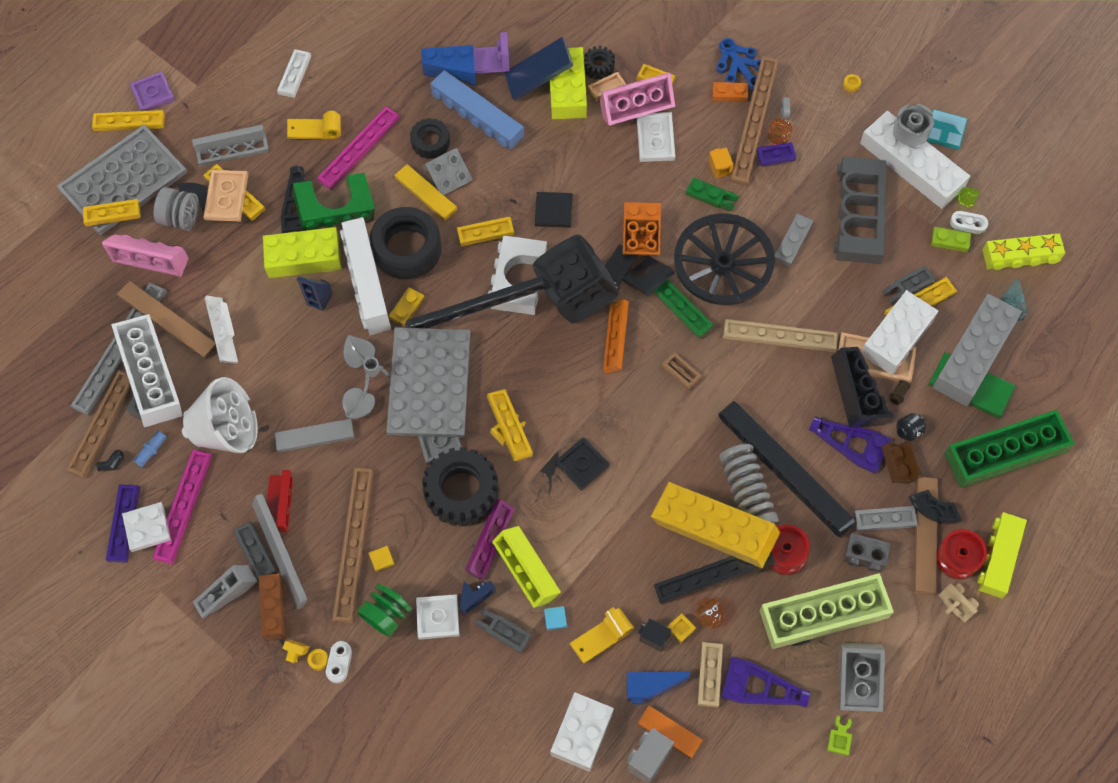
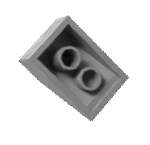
M840 642V710L883 712L885 649L882 644Z

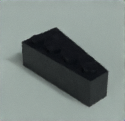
M844 347L835 352L831 359L849 428L880 426L893 419L894 415L892 411H888L885 405L887 402L884 396L880 395L876 387L878 384L875 378L870 376L868 372L869 367L859 347Z

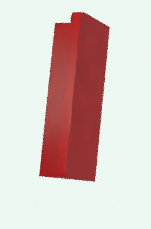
M282 470V475L269 476L267 505L279 532L288 533L294 478L290 470Z

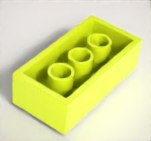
M583 47L568 48L574 66L550 80L552 119L587 118Z
M336 227L263 236L264 268L268 278L342 270L340 238Z

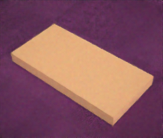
M841 332L838 350L844 347H859L860 351H862L864 344L869 338ZM913 347L893 375L864 357L869 367L868 372L870 376L898 382L905 380L910 384L912 382L917 347Z

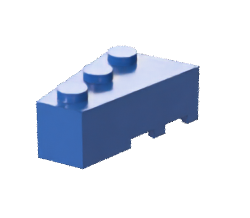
M473 45L421 49L424 76L436 78L445 70L459 81L468 82L476 86Z

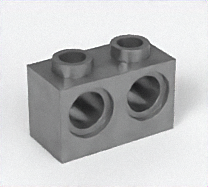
M851 533L847 540L843 561L848 562L847 564L853 567L863 566L871 572H882L887 564L891 544ZM852 548L860 550L861 555L854 554ZM872 554H878L881 560L873 559Z

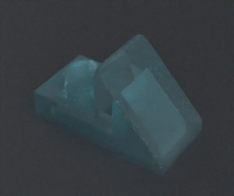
M1015 279L1000 300L1021 310L1022 313L1017 321H1023L1028 310L1020 281Z

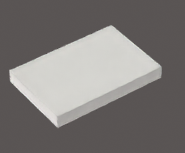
M672 112L651 113L637 117L640 162L675 161Z

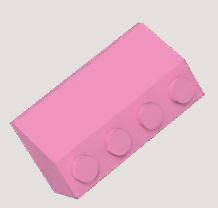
M665 73L603 91L600 99L603 119L610 126L675 107L671 74Z
M115 234L102 242L112 262L182 277L189 259L182 247H171L161 242L153 243L143 238L135 239L128 235L121 236Z

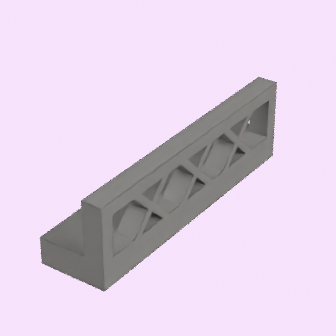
M263 125L192 139L199 167L269 152ZM263 141L264 147H253L256 142ZM244 145L247 147L242 152L236 151L239 146ZM223 149L229 151L226 155H219V152ZM201 154H211L209 159L202 160Z

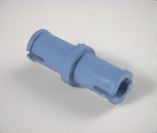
M157 430L149 442L144 443V448L132 461L143 468L153 454L156 455V450L168 437Z

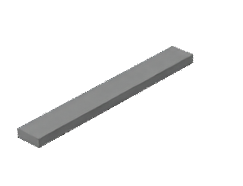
M150 282L144 290L159 302L167 293L164 288ZM133 308L126 320L144 315ZM115 337L70 407L89 416L122 364V357Z

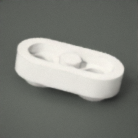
M957 211L953 213L950 225L955 230L982 234L988 227V220L983 215Z
M338 641L331 647L326 676L333 683H341L347 677L352 657V649L347 642ZM338 649H344L342 654H337ZM339 668V673L334 675L333 670Z

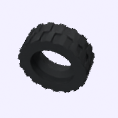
M428 118L417 122L412 127L410 132L411 145L415 153L420 155V157L435 159L446 153L447 149H449V130H447V126L442 121ZM428 132H435L439 136L438 142L434 145H425L421 138Z

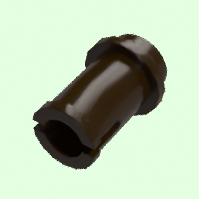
M900 380L894 392L889 394V400L893 404L899 405L904 402V396L911 387L909 382Z

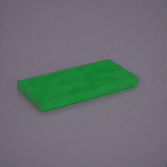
M944 352L928 384L929 386L933 387L949 360L950 354ZM987 372L969 405L1000 419L1016 385Z

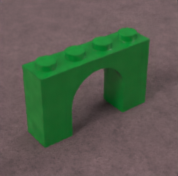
M365 173L347 175L346 186L350 201L347 205L338 209L326 208L317 201L311 181L293 183V196L302 230H314L325 226L332 227L342 224L341 222L362 217L364 221L374 219L375 208Z

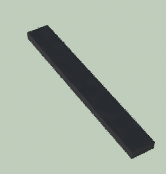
M540 276L405 321L406 327L427 329L549 289L551 288L550 281Z

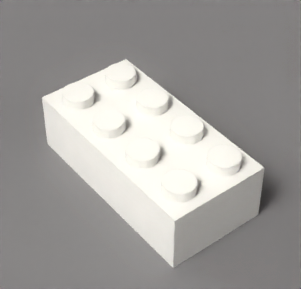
M906 290L864 344L861 351L862 355L893 375L932 324L938 310Z

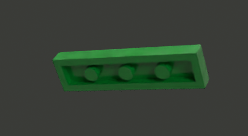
M666 280L653 292L698 339L713 328V324L669 280Z

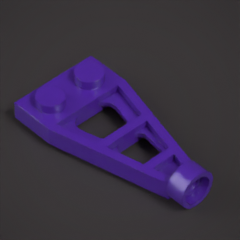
M816 416L809 428V431L814 432L855 465L874 474L878 471L884 457L881 446L891 441V438L873 430L858 427L849 428V425L825 421ZM838 430L846 433L847 436L844 443H839L832 439L831 432ZM852 437L866 440L867 445L862 454L856 453L849 447L848 442Z
M731 657L721 698L740 704L796 705L807 708L810 691L800 689L752 662ZM754 675L765 682L764 692L761 694H750L746 691L749 676ZM774 683L784 687L786 690L785 696L783 698L769 696L771 684ZM797 694H800L799 700H796Z

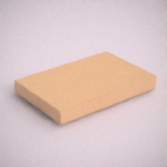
M211 170L203 216L205 220L241 222L248 180L247 171Z

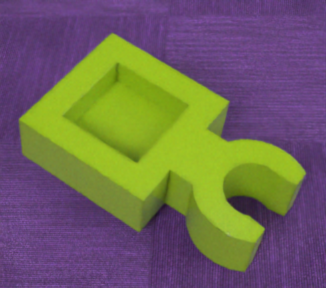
M837 716L834 721L837 730H830L826 751L848 756L852 734L846 732L850 728L852 720L848 718L847 724L843 726L840 724V716Z

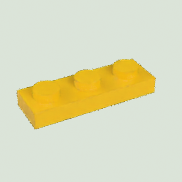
M138 199L83 207L85 226L141 218L140 202Z
M510 216L457 227L461 247L503 238V235L514 236Z

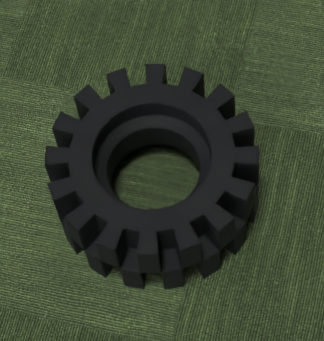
M596 46L593 47V50L591 48L588 49V53L586 52L584 57L585 73H589L590 78L594 76L596 80L597 77H600L601 80L603 76L611 75L615 69L614 53L612 54L610 49L607 51V47L602 49V46H599V49H596ZM595 60H603L606 64L597 66L593 62Z

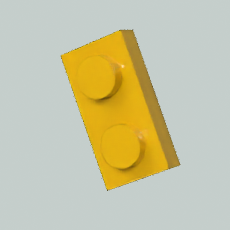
M408 287L390 313L389 319L406 327L405 321L413 317L424 301L425 296Z

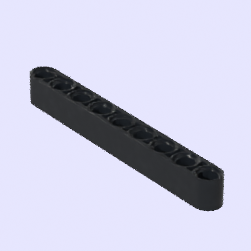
M732 401L718 413L720 420L744 444H751L753 446L752 452L836 536L841 538L856 525L853 517L738 403Z

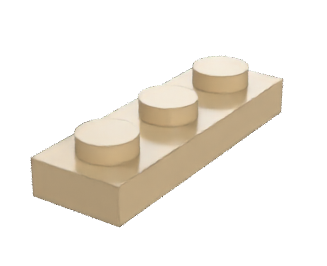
M702 642L698 706L719 707L723 644Z

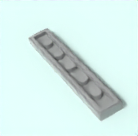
M262 494L256 495L252 503L254 511L296 610L303 608L307 601L305 592Z

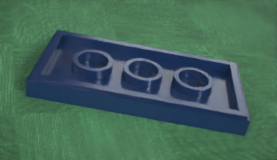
M563 37L557 39L510 68V71L504 72L512 99L516 101L574 65L565 39Z

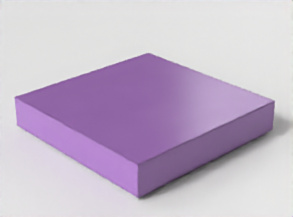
M162 71L130 83L141 111H150L175 101Z

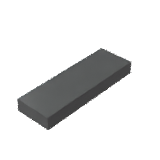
M251 521L233 530L258 581L259 576L278 573Z

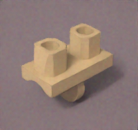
M951 583L938 596L948 607L945 613L948 615L953 612L965 623L978 611L979 603L974 598L967 600L962 595L965 590L960 583L954 585Z

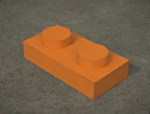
M713 82L712 101L747 102L748 83Z

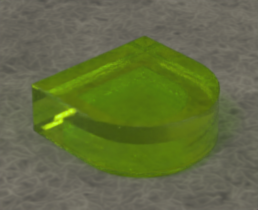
M963 187L958 194V200L961 204L972 208L980 191L972 187Z

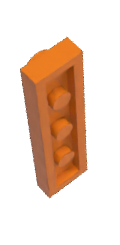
M625 299L610 303L603 371L608 374L622 370L629 301Z

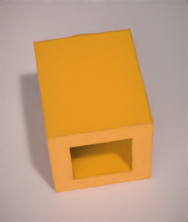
M727 147L710 151L708 162L714 178L732 175L733 162Z

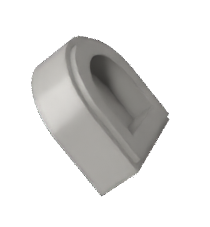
M789 98L782 99L780 106L782 119L790 118Z

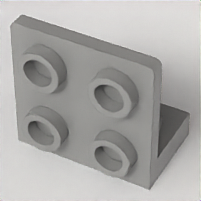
M457 148L422 165L424 171L429 172L438 191L443 195L472 181V177Z

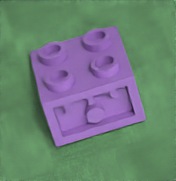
M507 32L500 33L501 40H497V47L474 48L476 74L510 71Z

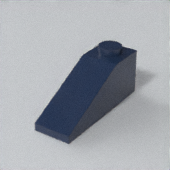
M298 276L297 281L306 304L324 311L333 294L331 285L323 279L317 280Z

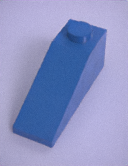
M627 672V702H632L633 705H642L644 701H649L688 681L690 672Z

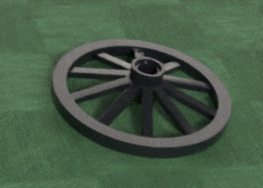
M718 213L699 218L685 228L675 246L674 267L680 282L692 295L711 304L736 305L756 297L769 283L775 266V253L769 237L757 224L739 215ZM725 223L734 225L725 251H722L715 224ZM709 225L716 253L693 234ZM739 227L746 229L755 236L734 253H730ZM689 239L711 259L682 254L687 240ZM758 242L762 244L766 257L735 260ZM682 261L709 265L711 267L688 277ZM767 264L761 279L736 267ZM713 272L716 273L709 292L701 289L694 283V281ZM730 272L756 285L740 293ZM721 276L726 277L734 295L715 294Z

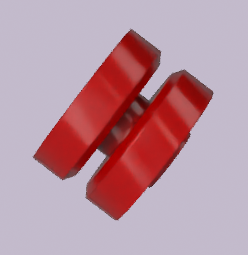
M783 524L777 526L780 534L771 550L776 563L768 567L780 575L790 576L797 574L805 567L808 561L810 547L808 537L802 529L794 525Z
M966 529L952 531L944 538L937 549L938 567L946 576L952 579L964 580L972 577L983 566L987 558V547L984 540L977 533Z

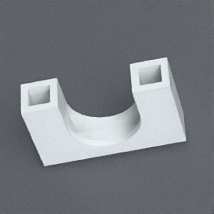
M503 235L502 242L498 244V253L500 255L499 258L495 259L494 264L496 274H492L491 278L493 288L488 293L513 286L505 278L508 270L517 264L532 265L537 258L547 252V241ZM538 292L491 307V309L535 315Z

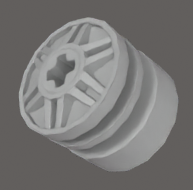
M162 188L154 204V220L156 224L168 227L174 226V228L186 231L191 230L195 225L199 212L198 196L185 191L179 192L172 188Z

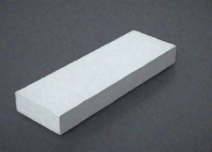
M294 49L277 90L279 95L295 98L312 57L311 53Z

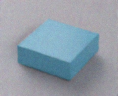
M564 606L544 609L547 630L567 628Z

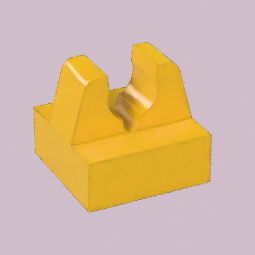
M294 640L285 641L283 649L288 651L286 661L298 662L300 655L308 654L310 646Z

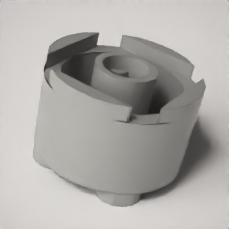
M908 104L902 107L893 127V136L910 148H916L925 143L934 125L931 110L922 104L912 106Z

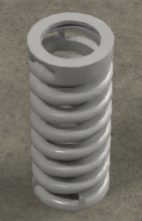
M741 444L723 451L719 455V459L725 467L724 473L728 476L727 482L731 486L730 491L734 495L735 504L738 505L737 509L751 515H759L770 511L774 505L771 502H765L770 498L768 492L760 493L767 488V485L765 483H758L763 479V474L755 473L760 469V465L753 463L757 459L755 454H750L753 451V446L751 444ZM742 451H745V452H743V453H741V454H739V455L733 456V455H735V454H737V453H740V452H742ZM748 486L742 490H738L740 487ZM745 496H751L745 500L742 499ZM756 505L750 509H745L747 506ZM775 512L758 516L761 519L774 523L776 526L780 524Z

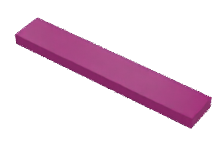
M385 106L317 177V181L329 190H332L400 119L399 114Z
M192 450L167 517L171 541L157 545L152 557L153 560L173 565L211 462V453Z

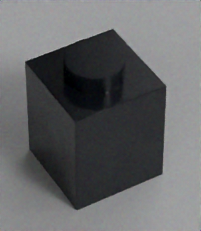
M649 618L647 624L643 622L638 631V634H640L639 641L662 652L672 629Z

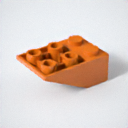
M624 202L623 255L660 256L661 203Z

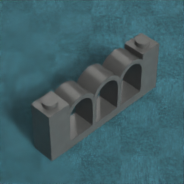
M843 157L841 164L838 163L837 174H840L839 182H841L839 194L842 201L838 211L841 224L837 233L838 242H834L833 253H836V260L881 264L884 257L886 160ZM849 183L875 185V194L854 192L848 189L846 185ZM845 206H875L874 216L850 213ZM852 226L874 228V238L854 237L846 233L844 228Z

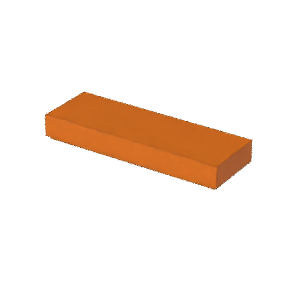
M651 706L647 707L638 722V725L650 732L654 728L674 742L673 748L692 759L703 741Z

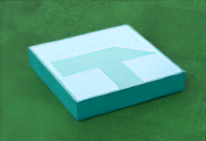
M933 109L934 125L927 142L959 150L968 118Z

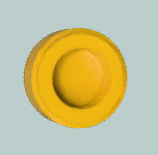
M850 74L844 78L843 87L846 91L856 92L860 89L861 79L859 76Z
M315 649L309 653L307 661L313 670L321 671L327 667L329 657L324 650Z

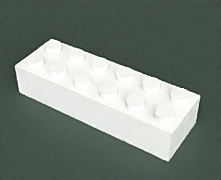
M886 111L863 132L860 144L880 160H886L887 166L943 209L966 187L970 175L927 141L916 148H910L899 142L893 136L896 117L889 111Z
M364 218L341 222L343 230H340V234L344 244V251L352 277L351 280L364 330L368 329L369 335L390 331L391 326Z
M150 315L111 324L143 426L148 427L182 417L180 403Z

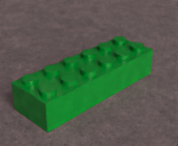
M1056 409L951 444L944 452V455L960 488L1067 453L1075 443Z

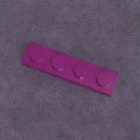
M496 499L465 569L466 572L479 580L485 579L497 551L492 541L502 530H506L515 508L501 499Z

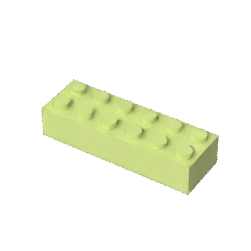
M880 573L762 604L759 610L772 650L888 619L894 612Z

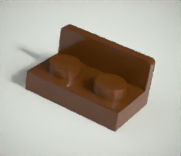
M905 441L900 445L886 443L881 446L892 483L908 484L922 477L911 441Z

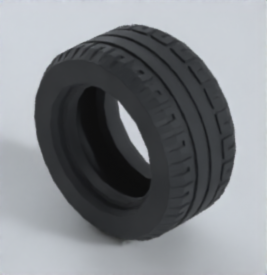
M414 207L392 209L381 215L371 229L370 246L377 266L389 276L397 279L417 278L432 270L439 261L442 249L439 228L435 220L423 210ZM400 231H415L425 238L422 248L412 255H395L387 249L388 241Z

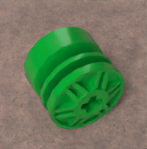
M378 583L375 586V590L379 594L375 592L369 594L375 603L364 601L356 612L374 629L387 637H391L399 627L393 618L396 617L404 620L406 617L402 612L408 614L412 609L396 591Z

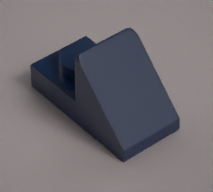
M465 581L463 582L460 610L463 616L496 592L495 586L491 581L478 585L475 592L471 590Z

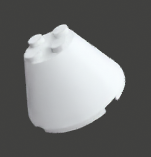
M221 377L212 381L191 407L184 412L183 436L189 438L197 447L233 453H244L252 449L258 433L255 410L251 411L247 402L250 399L244 389L237 382L227 377Z

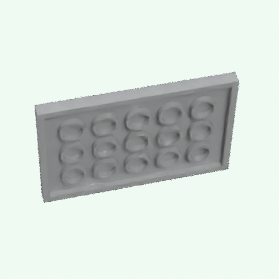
M143 125L60 183L57 188L83 216V207L138 199L141 207L158 195L162 188L169 187L188 172L156 136ZM120 221L92 225V228L101 236Z
M395 328L387 435L465 438L470 330Z

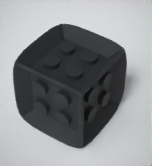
M577 234L565 239L542 254L532 264L537 277L543 276L550 281L551 288L544 291L556 306L558 312L571 323H577L588 318L611 303L619 295L618 289L605 265L595 254L592 246L581 235Z

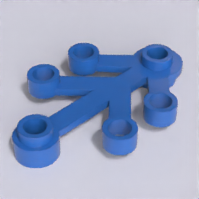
M731 38L723 39L719 43V51L722 55L717 63L716 71L720 74L726 72V61L728 56H730L732 64L725 82H736L735 75L738 68L748 81V88L753 91L755 86L753 84H755L757 76H753L746 65L755 67V70L759 71L758 65H760L761 60H753L756 57V49L753 47L737 46ZM737 53L746 54V58L738 56Z

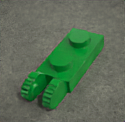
M694 177L686 190L687 196L728 211L733 210L734 205L731 202H737L739 197L731 191H726Z

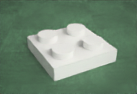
M162 502L122 513L131 552L171 541Z
M457 594L416 598L419 640L460 636Z

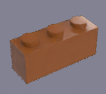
M280 574L259 576L261 636L265 641L286 639L284 580Z

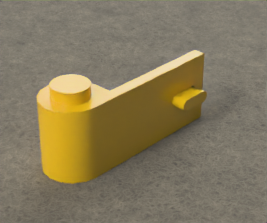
M336 111L326 112L323 114V119H287V139H337L341 136V116Z
M613 607L605 613L606 617L603 622L569 644L583 664L634 630V626L620 608L615 609Z

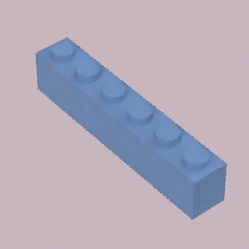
M445 70L430 83L431 93L434 98L440 99L448 108L457 111L462 118L471 121L474 127L482 129L488 137H493L502 147H507L511 150L524 137V126Z

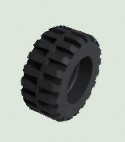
M460 447V450L455 451V448H450L446 454L444 451L439 453L437 460L433 458L430 461L431 467H426L424 471L425 477L422 479L424 497L431 513L435 517L438 516L439 520L444 523L449 521L452 526H456L457 523H461V526H467V522L472 521L473 524L478 523V518L482 517V519H485L488 516V511L492 510L494 502L499 496L498 477L492 462L487 461V457L483 453L478 455L477 450L471 449L467 451L466 447ZM458 473L471 474L478 479L479 489L474 496L467 500H451L443 494L442 490L445 481L449 477Z

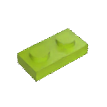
M934 227L931 246L968 252L971 233Z

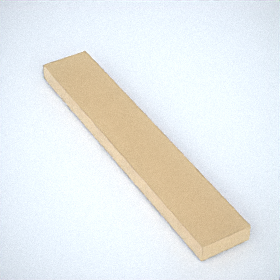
M725 319L723 339L836 352L838 333Z

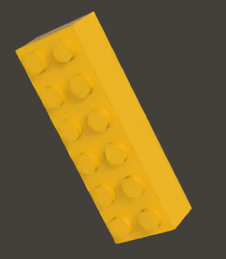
M668 482L651 515L659 526L762 569L780 534L774 523L671 482Z

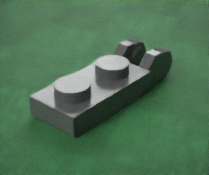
M924 265L896 280L892 285L886 287L882 293L886 296L897 289L899 293L889 299V303L892 305L898 302L906 290L914 294L935 283L936 279Z
M483 608L480 613L492 620V623L489 626L483 621L476 619L474 624L486 631L490 636L522 654L532 635L500 615H495Z

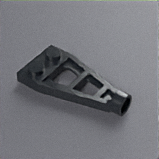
M301 166L290 168L289 181L281 212L282 233L308 230H302L298 214H291L292 205L295 204L294 197H292L293 183L306 182L304 168Z

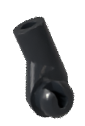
M115 450L107 461L97 462L98 472L116 470L124 459V453L121 450Z

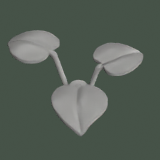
M348 335L345 341L344 359L347 365L355 369L363 365L366 374L364 391L359 388L348 390L343 396L342 404L346 417L357 419L369 414L375 406V397L367 393L369 378L377 376L380 371L390 379L391 375L383 366H379L378 360L374 357L375 348L372 343L352 335Z

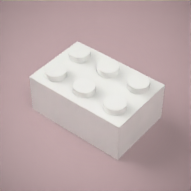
M574 692L550 751L551 756L590 772L613 715L614 708Z

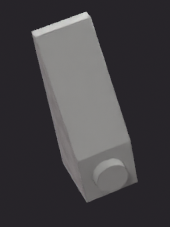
M233 565L197 597L193 604L201 618H206L243 595L258 581L248 565Z

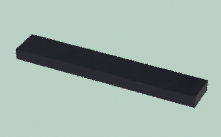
M772 551L770 552L764 564V567L776 563ZM730 556L654 584L659 602L662 605L761 568Z

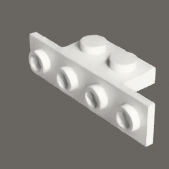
M205 296L219 360L224 363L237 364L238 359L232 339L234 331L227 303L223 302V298Z

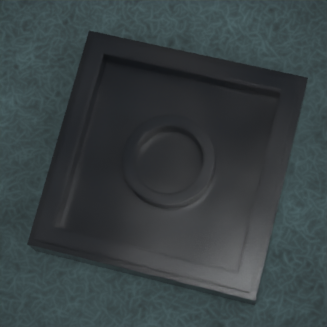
M537 192L535 226L571 228L573 193Z
M648 256L624 276L623 281L632 288L649 296L675 273L672 268Z
M584 437L555 461V465L581 491L610 466V463Z

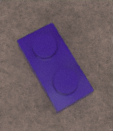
M792 142L758 147L756 151L760 166L796 160Z

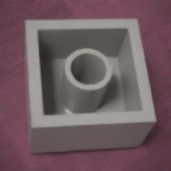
M654 728L650 732H644L639 740V749H633L627 758V764H629L627 771L645 783L652 781L674 745L673 741Z

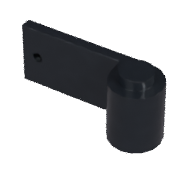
M620 244L605 265L618 291L623 277L638 257V255H623V246Z

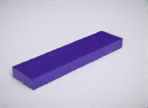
M119 484L106 555L107 562L128 563L130 549L122 513L137 509L140 492L139 485Z

